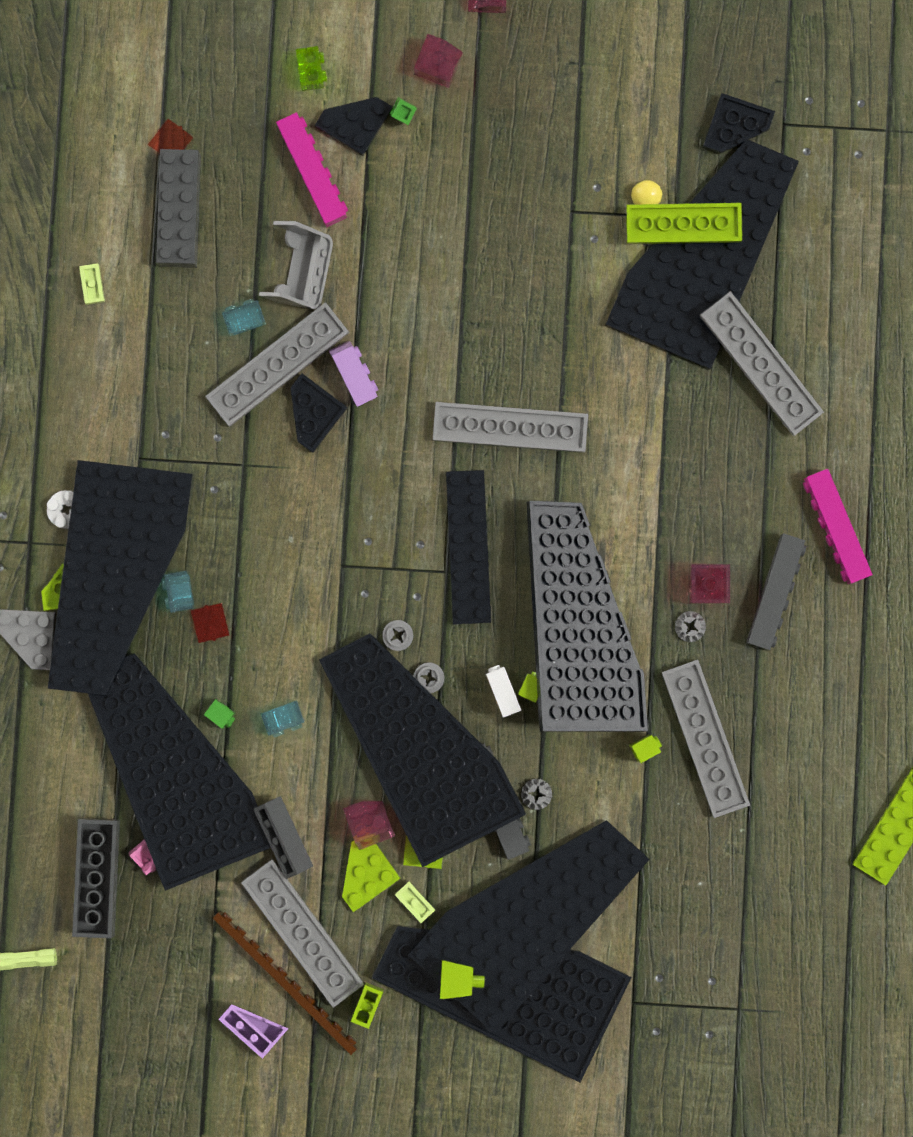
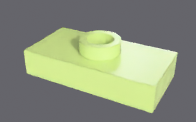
M99 264L79 266L85 304L105 302Z
M410 881L395 894L420 923L435 911L434 907Z

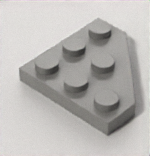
M0 610V634L31 669L50 670L54 643L55 613Z

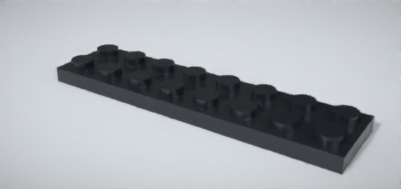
M484 470L446 472L453 625L491 623Z

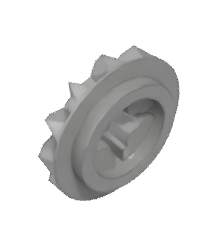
M693 611L684 612L676 620V633L684 641H697L705 633V620L699 613ZM695 619L694 627L698 631L690 630V632L686 634L688 627L683 622L691 623Z
M392 621L383 630V641L392 650H404L412 643V628L404 621ZM393 628L398 632H403L405 630V632L401 636L403 643L398 639L391 641V639L395 635Z
M424 663L414 673V677L430 693L438 691L444 683V673L434 663ZM432 670V677H435L437 681H430L427 687L426 679H423L421 675H428V672Z
M532 779L522 788V800L531 809H543L551 801V787L544 780ZM537 786H539V792L545 796L538 797L535 803L534 796L528 794V792H535Z

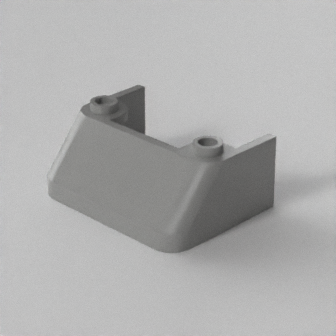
M274 221L273 225L286 230L285 242L288 247L294 250L287 285L279 284L275 287L274 292H260L259 296L281 304L307 309L319 308L322 302L333 247L331 236L296 221Z

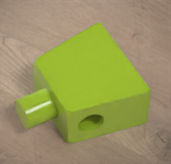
M442 960L440 999L472 996V987L484 988L485 976L473 975V967Z

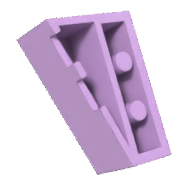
M347 341L329 350L357 407L378 397L376 394L378 388L374 380H369L367 375L370 374L366 363H361L359 357L362 355L357 346L353 347L351 342Z
M232 1004L219 1018L227 1028L262 1059L288 1030L284 1026Z

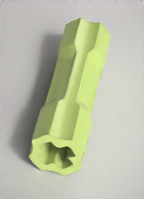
M55 948L29 952L0 953V970L57 965V952Z

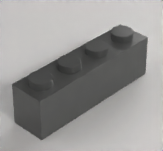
M281 796L253 809L285 879L313 867Z

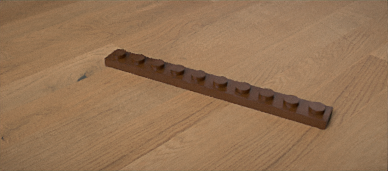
M219 911L213 917L350 1055L357 1050L356 1040L351 1035L346 1036L342 1032V1026L336 1021L332 1022L328 1018L329 1014L322 1007L319 1009L314 1004L316 1001L308 993L305 995L300 990L302 987L295 980L291 981L286 977L288 973L281 966L277 968L272 963L274 959L268 953L263 954L259 950L260 945L254 939L249 940L245 936L246 931L239 925L236 927L231 922L233 919L228 913Z

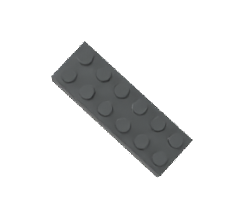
M160 149L156 263L159 267L197 268L201 168L199 150Z
M78 819L72 937L113 938L115 936L120 820Z

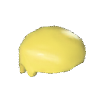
M644 180L633 187L631 197L635 205L659 204L662 199V190L657 183Z

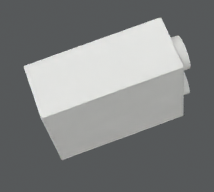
M497 665L489 668V673L486 674L502 717L521 711L505 667L500 668Z

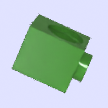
M398 97L390 115L409 125L417 107Z
M215 699L204 715L224 729L232 725L235 721L233 716L236 713L218 699Z

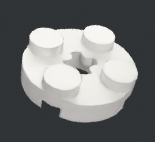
M64 490L57 492L47 502L48 518L54 525L60 528L69 529L70 514L62 513L61 510L64 505L72 506V491Z

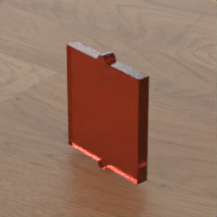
M167 119L148 145L156 150L160 156V149L184 150L193 137L184 131L182 126H178L170 119Z
M222 603L211 606L205 605L203 608L191 610L199 643L210 640L216 641L218 638L230 636Z

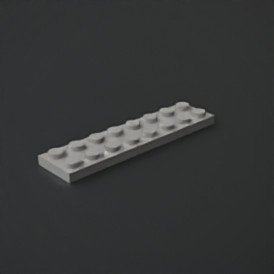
M731 291L700 315L792 436H795L824 413Z
M325 302L205 397L230 427L348 335L349 331Z
M436 402L433 441L585 453L588 414Z
M695 660L661 672L713 818L750 806L699 661Z
M273 859L241 882L333 1008L365 984L289 880L285 879L283 872Z

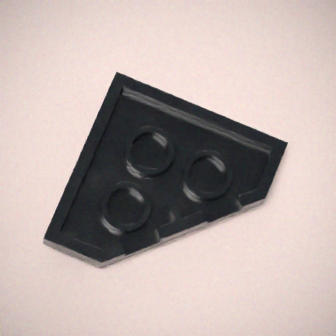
M721 93L703 148L721 154L769 131L775 111Z
M378 97L324 109L315 124V128L364 156L389 116L393 106Z
M301 373L290 388L297 441L314 453L348 407Z

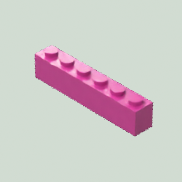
M296 112L277 121L278 129L326 228L346 219L347 206L344 201L340 202L337 196L340 195L336 184L332 185L329 178H332L328 167H323L321 162L324 159L320 151H315L313 147L316 143L312 134H307L305 130L307 124L303 116L299 118Z
M825 469L804 478V489L812 497L810 501L812 508L820 516L818 522L822 529L825 528L827 533L825 536L829 546L833 547L835 552L833 553V558L836 564L841 566L842 571H840L843 581L852 584L873 575L829 470Z

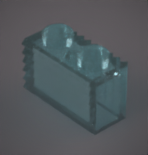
M250 299L243 302V305L236 308V305L225 308V312H222L230 337L266 325L258 300Z
M189 571L164 574L165 579H162V587L164 591L167 590L168 598H165L166 609H170L171 613L195 609Z
M298 701L260 714L268 736L273 735L274 738L283 735V730L291 728L294 731L302 728V723H305Z

